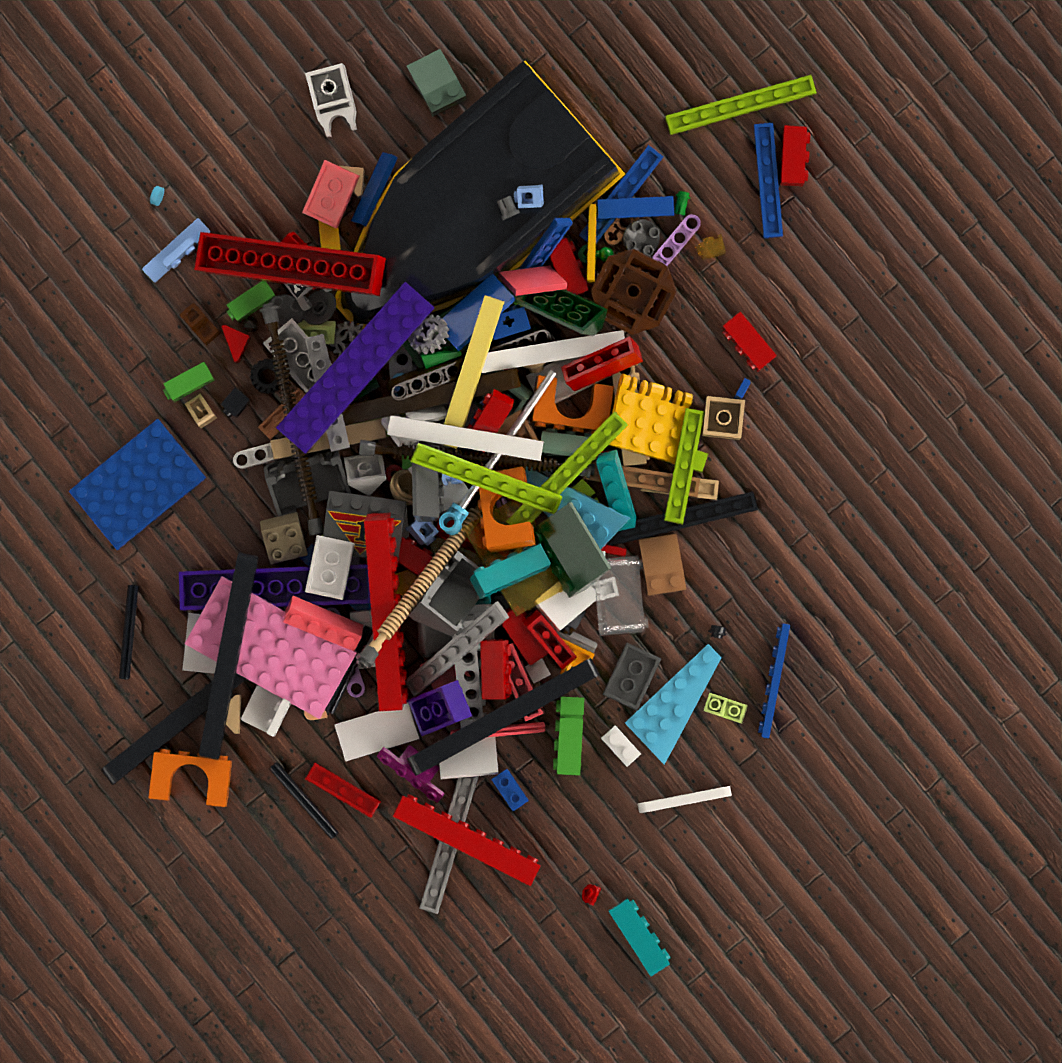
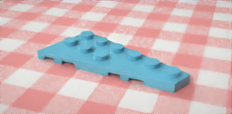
M526 467L527 483L540 487L549 478L542 472L532 471V467L531 471H528V467ZM567 487L560 494L562 500L557 511L572 502L600 549L631 519L573 488ZM543 511L548 517L553 515L551 513Z
M709 644L625 722L664 765L721 660L720 655Z

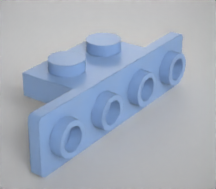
M197 218L146 264L142 270L156 283L171 268H176L185 255L189 256L196 249L195 246L199 243L200 232L210 233V230Z

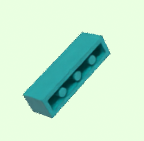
M613 450L600 453L596 464L608 505L616 512L631 518L619 531L635 528L637 517L618 452Z
M541 544L528 546L521 553L516 551L509 554L507 559L503 561L500 559L493 561L487 568H484V566L477 568L473 571L474 574L471 576L470 581L477 595L482 599L547 570L551 562Z
M626 898L608 911L649 975L653 976L670 965L668 960L671 957L665 948L661 950L658 946L660 940L654 932L651 934L647 929L650 925L644 916L640 918L636 912L639 908L634 900L629 901Z

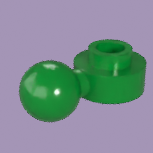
M588 245L582 246L578 251L580 261L586 265L587 257L584 256V253L587 251ZM603 247L600 251L596 250V260L599 258L601 261L606 262L608 256L614 254L612 249Z

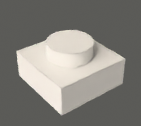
M540 659L531 666H525L533 683L551 675L543 659Z

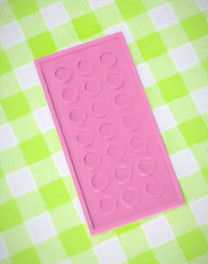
M223 576L185 642L187 646L216 662L232 581ZM252 593L236 673L320 719L357 651L346 649L284 623V610Z

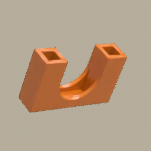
M536 376L534 393L546 376ZM554 377L531 411L530 422L535 423L534 426L537 427L553 425V429L565 430L566 427L572 428L573 432L583 433L584 430H587L593 434L610 416L614 386L593 384L588 411L581 418L571 419L563 416L555 405L557 378Z
M523 466L496 471L527 483L526 471ZM483 488L478 489L477 493L480 492L478 508L479 511H482L483 515L480 518L481 528L485 531V536H482L484 548L487 547L490 553L536 545L534 528L531 522L513 525H503L496 522L493 517V509L495 503L502 495Z
M159 749V752H154L148 798L170 800L174 773L183 765L193 764L203 769L208 778L206 805L227 807L232 761L228 760V756L220 755L218 760L199 757V753H197V757L190 756V752L186 751L170 754L171 750Z

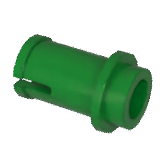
M678 191L674 214L685 216L687 202L691 198L689 197L690 193Z

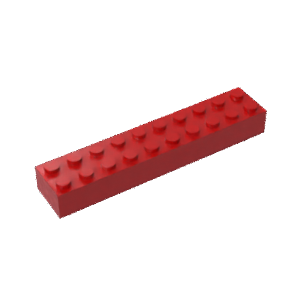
M200 232L194 270L208 274L380 297L386 258L374 254Z
M391 512L367 514L364 520L373 640H376L379 636L378 629L390 613H392L399 601H401V595L397 594L400 582L399 575H395L398 567V557L394 556L397 543L396 537L392 536L393 529H395V519L391 518ZM401 625L390 640L385 639L381 645L382 648L378 652L379 655L375 659L379 711L403 710L404 704H407L408 688H404L405 681H407V671L403 669L405 650H401L402 643H404L403 631L400 632Z

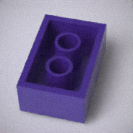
M458 680L407 700L421 736L472 716Z

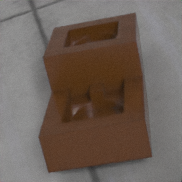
M194 302L179 314L206 346L221 334Z

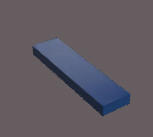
M382 152L351 219L353 223L367 226L398 157Z
M673 196L597 200L598 219L674 216Z
M554 218L520 269L543 266L573 224L571 218Z

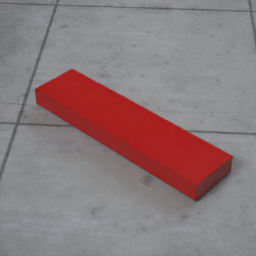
M316 762L305 778L307 781L372 818L381 803L380 800Z

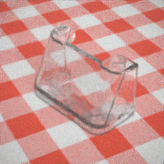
M638 556L606 558L611 569L594 583L599 636L645 632V628L649 627L648 617H644L640 580V571H643L642 559H638Z

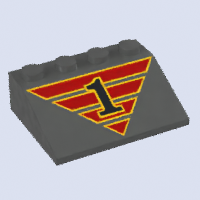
M329 491L323 536L355 543L353 556L367 558L364 520L367 514L391 512V518L395 519V529H393L392 536L396 537L397 543L394 556H397L399 560L406 501Z

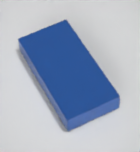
M744 378L734 399L742 400L751 383L750 380Z

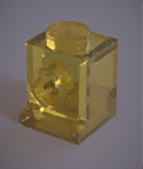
M719 234L717 239H714V237L702 239L703 242L696 245L697 254L702 256V260L723 256L726 253L722 234Z

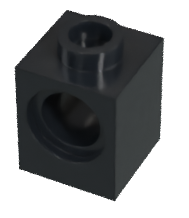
M235 387L220 405L223 407L222 412L229 418L234 416L237 419L251 400Z

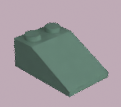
M441 49L407 65L432 117L466 100V95Z

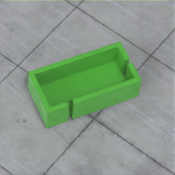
M561 697L556 703V712H560L559 720L555 721V731H559L558 739L554 740V751H558L557 758H553V770H557L556 774L580 775L584 698Z

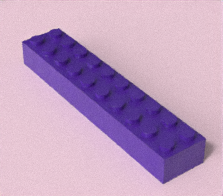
M404 282L276 429L302 452L307 454L429 316L434 307L409 284Z
M368 565L350 566L343 600L305 592L310 567L256 569L252 593L276 607H287L292 596L317 606L371 604ZM234 570L179 572L180 610H203L221 577L223 576L233 581Z

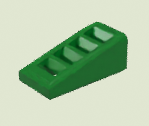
M454 346L441 347L440 350L436 348L433 354L431 351H428L427 355L423 352L420 353L421 360L426 369L462 355L461 351H458Z

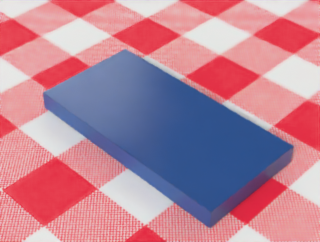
M494 274L486 278L442 318L450 330L447 332L449 335L447 339L458 351L471 340L485 295L504 301L501 313L515 301V297Z

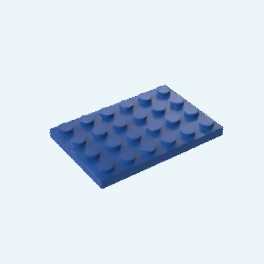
M156 419L70 489L69 492L118 551L203 482L206 476L161 421Z

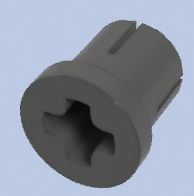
M511 196L497 201L502 213V220L520 213L519 209H516Z

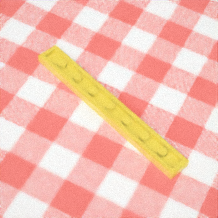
M487 295L484 296L444 421L446 425L463 428L465 426L504 301ZM446 445V446H449V447H452V448H455V449L458 448V447H456V446Z

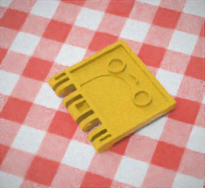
M622 373L619 378L612 413L615 411L628 426L609 445L675 464L685 410L690 408L693 395L677 390L673 403H669L672 389L666 387L664 390V385L650 382L648 385L646 380L641 382L639 392L636 393L634 391L637 387V378L633 376L631 378L630 375Z

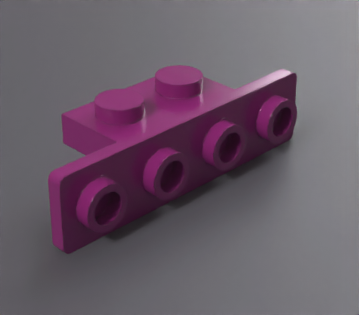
M409 745L399 758L387 748L383 747L377 758L384 765L392 768L398 776L404 777L414 788L426 794L428 799L436 803L440 801L445 793L430 782L440 769L437 765L415 776L406 759L418 753L416 749Z

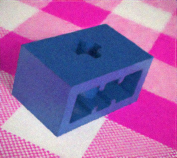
M519 304L508 307V312L500 314L493 336L494 340L531 329L525 307L520 308ZM506 316H509L510 319L514 318L515 322L511 323V327H508L507 324L503 325L502 321L506 320Z
M508 768L491 779L512 811H515L529 801Z

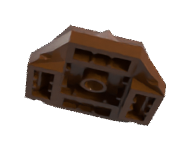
M636 249L608 256L591 289L594 303L608 309L605 321L631 335L659 326L677 292L669 267ZM630 286H637L639 294L632 295L629 292Z

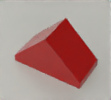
M222 325L221 327L234 362L236 364L240 363L251 337L227 325Z

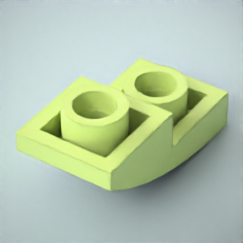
M709 693L703 711L742 724L748 705Z

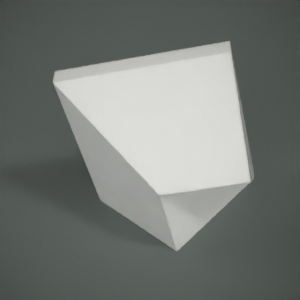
M382 455L344 457L349 486L370 496L386 481Z

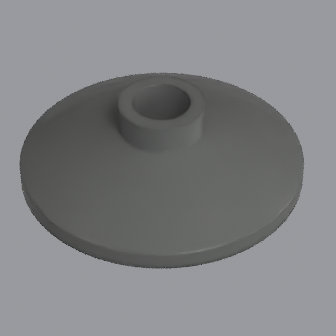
M324 290L312 293L307 298L312 303V307L304 311L302 317L308 324L320 325L325 323L335 312V296L331 292H325Z

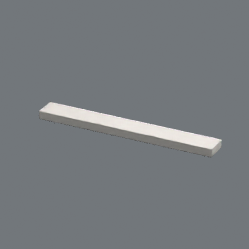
M624 330L488 352L482 373L586 356L624 339Z
M390 415L387 435L538 461H541L544 441L393 415Z

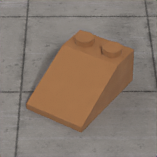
M677 534L639 539L647 596L686 590Z

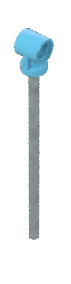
M550 370L506 435H516L556 376L554 371ZM493 453L485 467L492 470L502 454ZM472 485L460 504L458 505L453 502L449 510L440 517L439 525L447 534L456 535L461 531L462 523L469 514L465 509L480 487ZM450 520H454V525L447 528V523Z

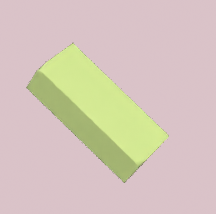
M302 320V322L297 324L308 337L324 334L326 344H334L335 321H326L320 325H312Z

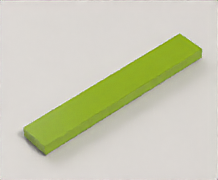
M689 408L685 410L664 521L683 524L705 411Z

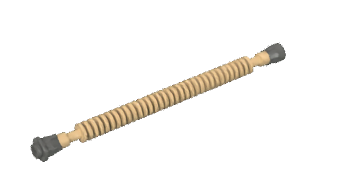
M478 505L475 509L470 508L468 510L469 514L462 523L461 531L456 535H449V538L446 539L435 556H433L432 560H430L429 564L418 576V579L415 580L392 613H390L378 629L379 636L376 640H372L369 646L366 645L362 652L356 655L359 666L365 669L372 668L373 662L382 648V643L385 639L390 640L409 613L420 601V598L423 597L443 568L454 556V553L457 552L474 527L479 523L480 518H482V511H479Z

